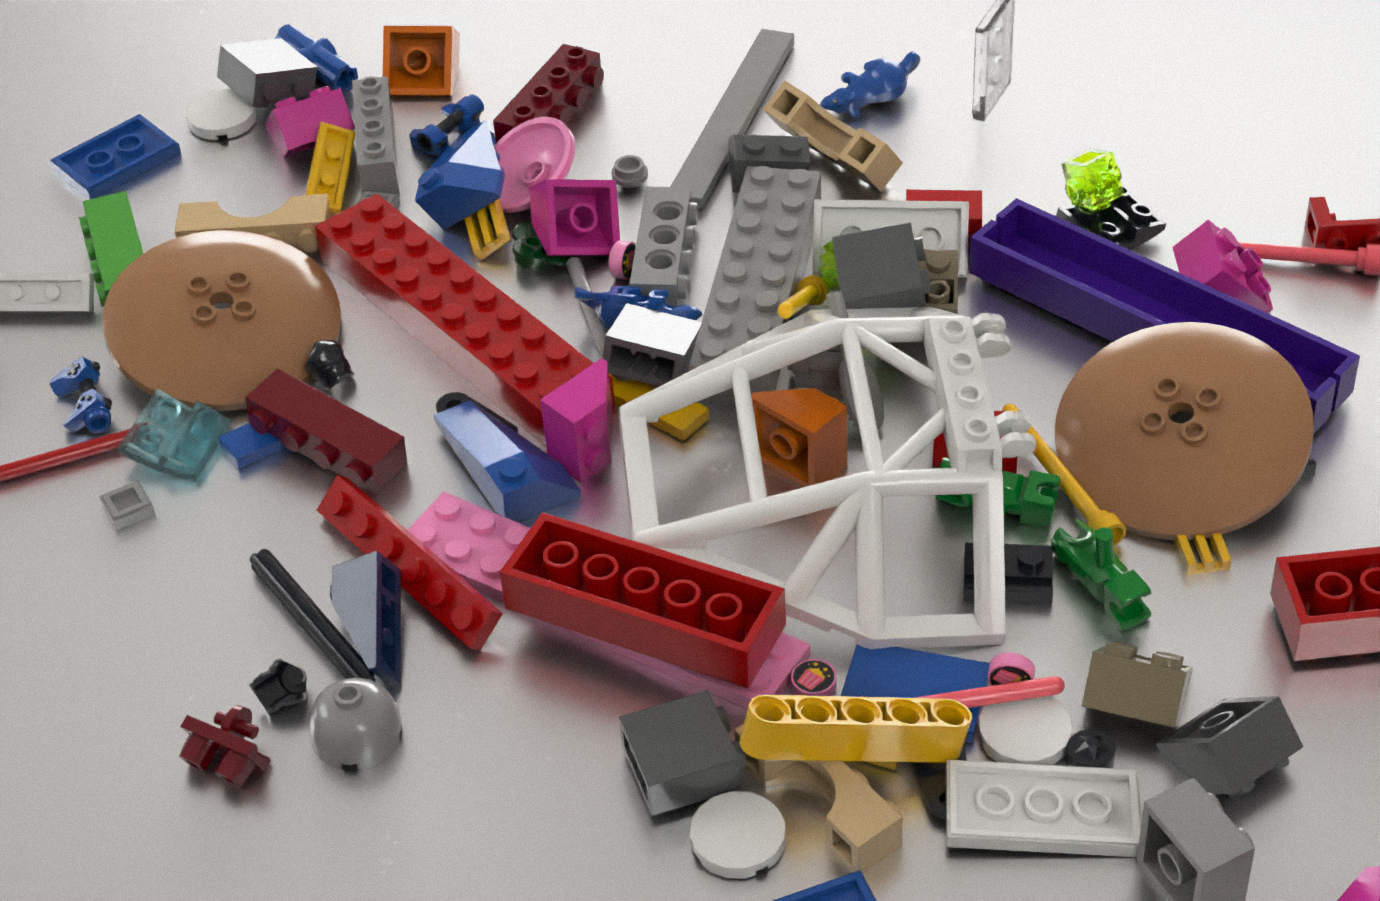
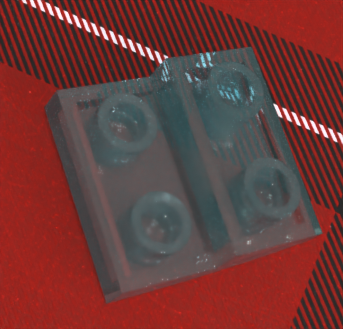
M157 389L121 442L117 452L159 472L196 481L219 444L218 437L227 432L233 421L199 401L196 402L193 408H190Z

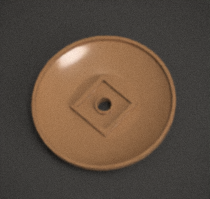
M220 230L193 233L169 240L148 250L130 263L118 276L107 295L103 310V332L107 349L118 369L128 380L149 395L162 401L185 408L205 411L247 409L245 397L277 368L304 383H308L312 377L305 371L304 365L310 356L313 345L319 340H335L338 342L341 328V310L336 289L325 271L313 259L281 240L243 231ZM225 302L231 306L226 309H216L213 305Z
M1197 322L1170 323L1128 334L1107 345L1091 357L1077 371L1061 398L1055 420L1054 437L1057 457L1099 509L1116 514L1125 525L1126 531L1155 539L1175 540L1178 534L1186 535L1188 540H1194L1195 535H1204L1205 538H1210L1212 534H1226L1240 529L1270 512L1290 493L1302 476L1312 450L1314 436L1313 411L1306 387L1297 372L1281 354L1268 344L1242 331L1221 325ZM1177 412H1188L1193 416L1191 420L1185 423H1175L1170 419Z

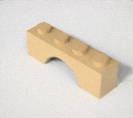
M785 80L763 108L765 113L782 130L792 136L808 137L809 147L880 192L903 164L885 142L861 127L856 130L846 125L820 106L809 95Z
M328 194L290 196L287 202L279 209L258 217L230 215L220 208L217 201L180 203L175 236L177 238L206 231H243L281 240L304 253L320 252L315 226L332 217Z
M743 724L734 729L735 740L739 741ZM744 752L746 759L745 768L765 788L779 784H799L816 790L829 801L832 808L826 816V847L852 872L861 870L863 874L902 846L903 817L899 808L891 800H884L876 793L860 771L852 770L843 761L762 760L751 757Z

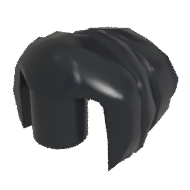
M319 340L315 342L310 351V356L304 365V369L310 377L319 381L324 390L328 391L339 382L354 375L340 343L335 340Z
M281 658L273 661L268 671L261 672L249 684V687L255 693L269 716L282 711L285 707L297 706V703H301L307 698L306 672L302 668L296 667Z

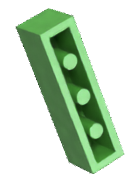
M127 191L82 201L86 216L79 217L101 307L105 305L107 295L118 276L130 263L144 254Z

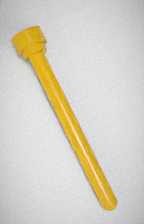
M808 275L803 278L797 285L796 293L778 306V315L783 319H788L808 304L821 305L827 299L826 294L829 293L827 281L819 275Z
M1011 403L1004 405L1002 411L1021 412ZM1031 425L1026 433L1032 434L1035 438L1036 449L1032 452L1049 474L1057 475L1060 478L1059 487L1087 520L1086 525L1096 531L1102 527L1110 528L1113 531V547H1115L1126 535L1125 525L1116 514L1099 509Z

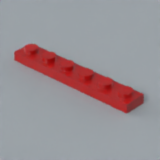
M337 475L316 511L364 554L378 551L401 570V587L466 646L481 651L503 613L349 478Z

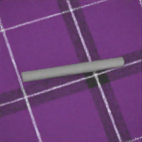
M577 257L568 259L566 266L574 287L593 292L581 260ZM580 302L602 357L608 329L603 325L598 314L591 307Z

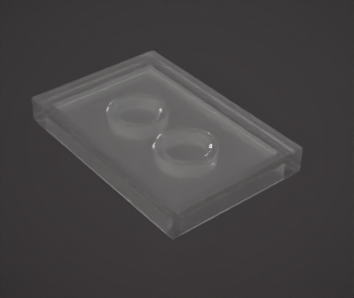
M996 0L975 29L973 119L985 122L1011 83L1015 0Z

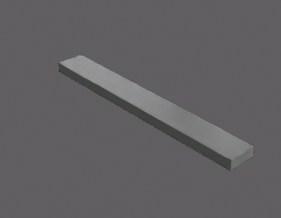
M763 28L760 30L670 187H691V200L698 203V209H703L729 162V137L734 134L744 135L795 44L794 33Z

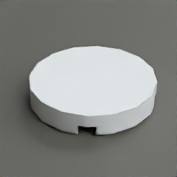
M217 89L196 97L188 105L185 114L192 133L200 138L218 140L219 135L227 134V138H234L248 131L256 122L257 109L250 106L247 101L231 89Z
M1053 696L986 705L979 716V737L982 740V747L986 754L996 762L1054 765L1067 753L1068 742L1072 737V718L1065 706Z
M730 791L713 796L698 808L691 820L690 845L694 855L696 854L701 861V865L709 872L725 878L745 879L757 875V870L763 869L766 866L769 869L776 864L785 849V821L779 808L767 798L752 792Z

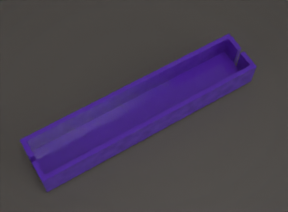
M1018 198L996 215V221L991 219L971 236L970 274L1111 342L1136 331L1157 325L1197 322L1236 329L1268 344L1291 364L1306 387L1313 411L1314 433L1327 421L1331 411L1335 412L1353 393L1360 355Z

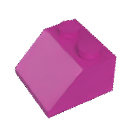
M545 179L529 188L532 226L548 256L610 255L613 245L620 240L616 180Z
M601 358L540 399L547 454L560 462L569 475L580 483H583L595 473L602 471L612 462L614 421L608 362Z

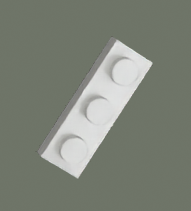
M0 273V312H94V274Z

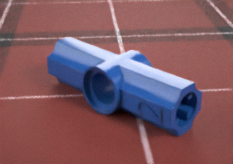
M289 24L279 28L278 34L274 39L281 38L316 65L317 79L333 90L341 88L343 94L353 89L352 80L358 79L357 68L338 56L334 46L327 38L323 37L314 40L297 27L294 28Z

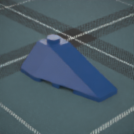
M487 119L459 135L418 180L419 185L415 202L443 230L501 197L505 172L498 163L501 158L494 148L496 140L492 125Z
M466 401L433 415L435 423L497 514L520 523L581 497V490L560 462L472 401Z

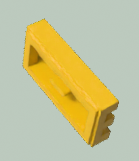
M500 198L464 218L473 253L480 260L485 259L511 240ZM489 208L496 230V234L498 237L495 240L493 237V227L492 224L489 222V218L486 211Z
M1221 533L1212 534V537L1209 538L1217 561L1213 560L1204 535H1195L1194 542L1202 563H1196L1187 536L1177 534L1174 542L1186 575L1230 570L1231 557Z

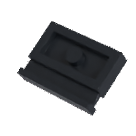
M965 542L963 601H974L973 543ZM1004 544L1005 603L1052 605L1053 546Z

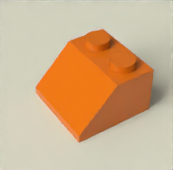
M384 26L382 77L388 76L391 96H452L459 70L460 33L453 26Z
M816 388L754 392L751 395L763 464L802 487L832 480L847 468L846 405Z

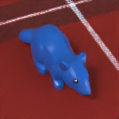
M910 51L899 64L890 61L888 58L871 60L864 64L863 69L865 71L859 76L854 72L843 73L841 80L843 83H848L847 87L839 88L824 97L820 106L826 110L836 113H848L851 117L858 118L860 107L897 99L905 92L909 74L918 67L921 61L919 53Z
M612 286L609 292L603 293L589 292L579 287H575L574 298L591 307L608 330L627 303L692 320H697L702 316L701 310L694 306H672L667 304L665 299L669 296V290L666 289L650 291L649 296L641 294V287Z

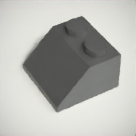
M734 134L728 139L732 193L740 192L747 166H767L769 168L792 170L804 169L807 171L810 169L808 137Z
M1279 696L1222 699L1155 743L1162 755L1188 778L1194 777L1206 792L1228 794L1231 798L1251 791L1255 787L1254 780L1263 774L1274 773L1286 767L1290 763L1288 757L1304 747Z

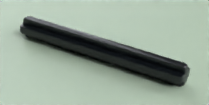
M261 549L258 553H253L249 559L252 564L251 569L345 679L359 677L376 682L375 674L367 668L362 657L268 549Z

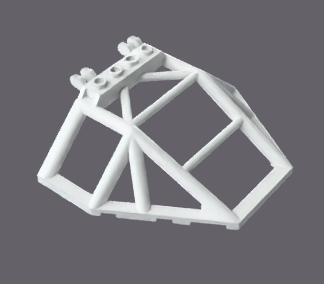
M933 307L847 309L849 318H838L831 315L830 309L810 310L619 407V427L633 541L785 588L786 615L828 633L832 628L856 638L855 644L864 648L901 647L908 649L1003 645L1006 635L1002 458L1031 455V452H1034V449H1036V441L1032 434L1026 433L1029 427H1031L1030 418L1027 413L1023 411H1005L996 417L994 416L981 358L1002 357L1011 349L1010 339L1004 333L1001 334L1006 329L1004 318L999 313H981L971 319V317H964L960 314ZM923 342L929 368L889 343ZM843 344L867 471L767 497L749 381ZM861 347L933 391L938 406V411L885 462L883 460ZM733 388L750 502L659 526L647 423L658 422V418ZM943 431L951 468L904 469ZM972 494L974 613L885 617L883 497ZM837 506L786 582L706 549L708 540ZM854 530L857 612L811 593Z

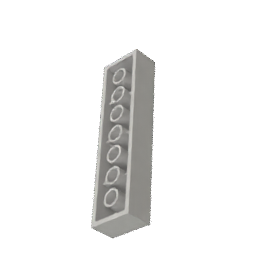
M747 166L689 363V371L794 319V315L788 319L781 318L777 313V308L782 302L796 293L797 285L805 275L813 243L814 199L821 200V172L804 169L792 170L769 168L767 166ZM781 369L749 381L751 395L754 392L775 391ZM733 388L698 401L736 406Z

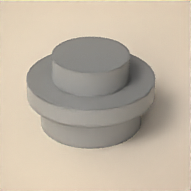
M625 155L618 158L611 171L612 180H616V184L625 188L637 187L648 178L647 166L640 157L635 155Z

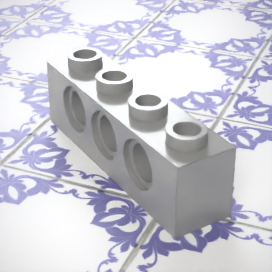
M369 76L359 80H352L357 166L362 193L366 190L398 194L400 196L394 115L388 76Z
M646 186L630 278V286L641 287V294L643 296H649L650 291L655 289L669 290V296L665 299V302L672 306H679L680 299H687L688 276L684 274L691 273L692 255L688 249H694L695 227L691 225H698L699 213L698 203L691 200V187Z

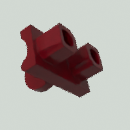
M235 705L228 713L218 711L214 716V723L220 725L221 729L189 715H186L180 726L189 736L183 745L179 757L188 765L201 771H206L216 752L224 754L214 773L237 787L243 785L254 768L265 772L271 762L269 757L258 753V746L244 739L248 737L253 740L259 732V728L251 724V710L244 706Z

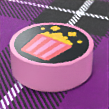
M619 240L613 245L608 262L609 271L613 278L630 280L636 248L634 242Z
M1018 653L999 654L992 658L989 663L988 683L990 686L1032 680L1035 676L1033 662Z
M808 659L798 663L791 672V690L794 695L833 696L836 692V671L828 662L820 659Z

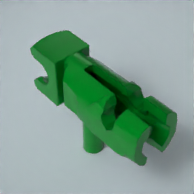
M943 458L940 468H951L949 458ZM1002 470L1004 517L1005 514L1020 515V523L1043 528L1050 527L1053 507L1057 503L1060 478L1057 475L1032 470L1028 477ZM972 494L936 495L935 497L937 500L958 507L973 509Z
M1076 519L1074 525L1080 531L1077 538H1073L1061 527L1055 531L1051 539L1053 554L1064 566L1069 567L1074 577L1080 580L1098 601L1104 603L1105 614L1120 631L1136 627L1151 617L1150 609L1141 599V597L1150 595L1151 589L1134 569L1128 571V568L1114 553L1113 531L1110 528L1102 527L1096 531L1083 521Z

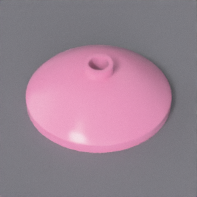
M538 117L525 121L505 134L494 146L501 158L498 163L505 172L500 197L504 213H514L530 209V187L545 179H565L567 177L575 154V140L570 129L562 121L552 117Z

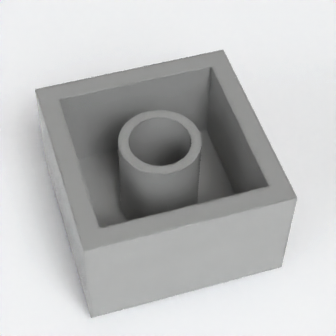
M1193 777L1144 801L1136 862L1169 901L1246 900L1255 847L1249 834L1243 828L1237 827L1224 813L1219 800L1214 794L1206 792Z

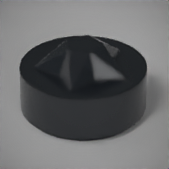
M1087 729L1075 733L1070 738L1067 748V762L1069 766L1113 767L1115 744L1107 734L1098 730Z

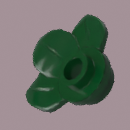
M530 221L519 223L512 232V237L515 240L512 248L515 255L514 259L518 265L524 268L538 269L544 265V262L563 266L566 265L568 259L572 257L579 258V256H548Z

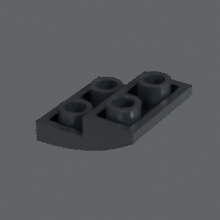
M1110 184L1109 186L1091 189L1088 202H1078L1073 205L1058 207L1056 213L1057 217L1129 250L1137 248L1165 230L1167 224L1154 213L1151 207L1142 203L1130 192L1129 188L1121 184Z

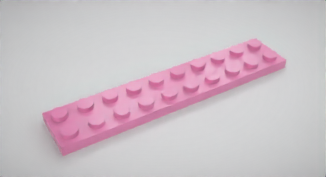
M443 491L408 531L479 593L504 603L500 571L530 530V527ZM557 626L702 690H708L709 693L748 709L751 699L758 695H782L791 683L793 668L798 663L808 660L811 656L809 643L782 632L751 686L747 689Z

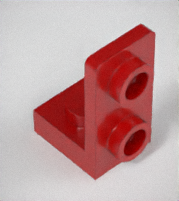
M1309 197L1304 228L1310 247L1358 251V247L1366 248L1367 244L1380 245V218L1337 221L1335 212L1329 211L1325 197Z

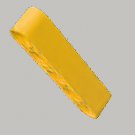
M758 695L749 702L739 744L746 754L762 760L946 763L947 760H957L959 758L972 721V713L964 704L952 699Z

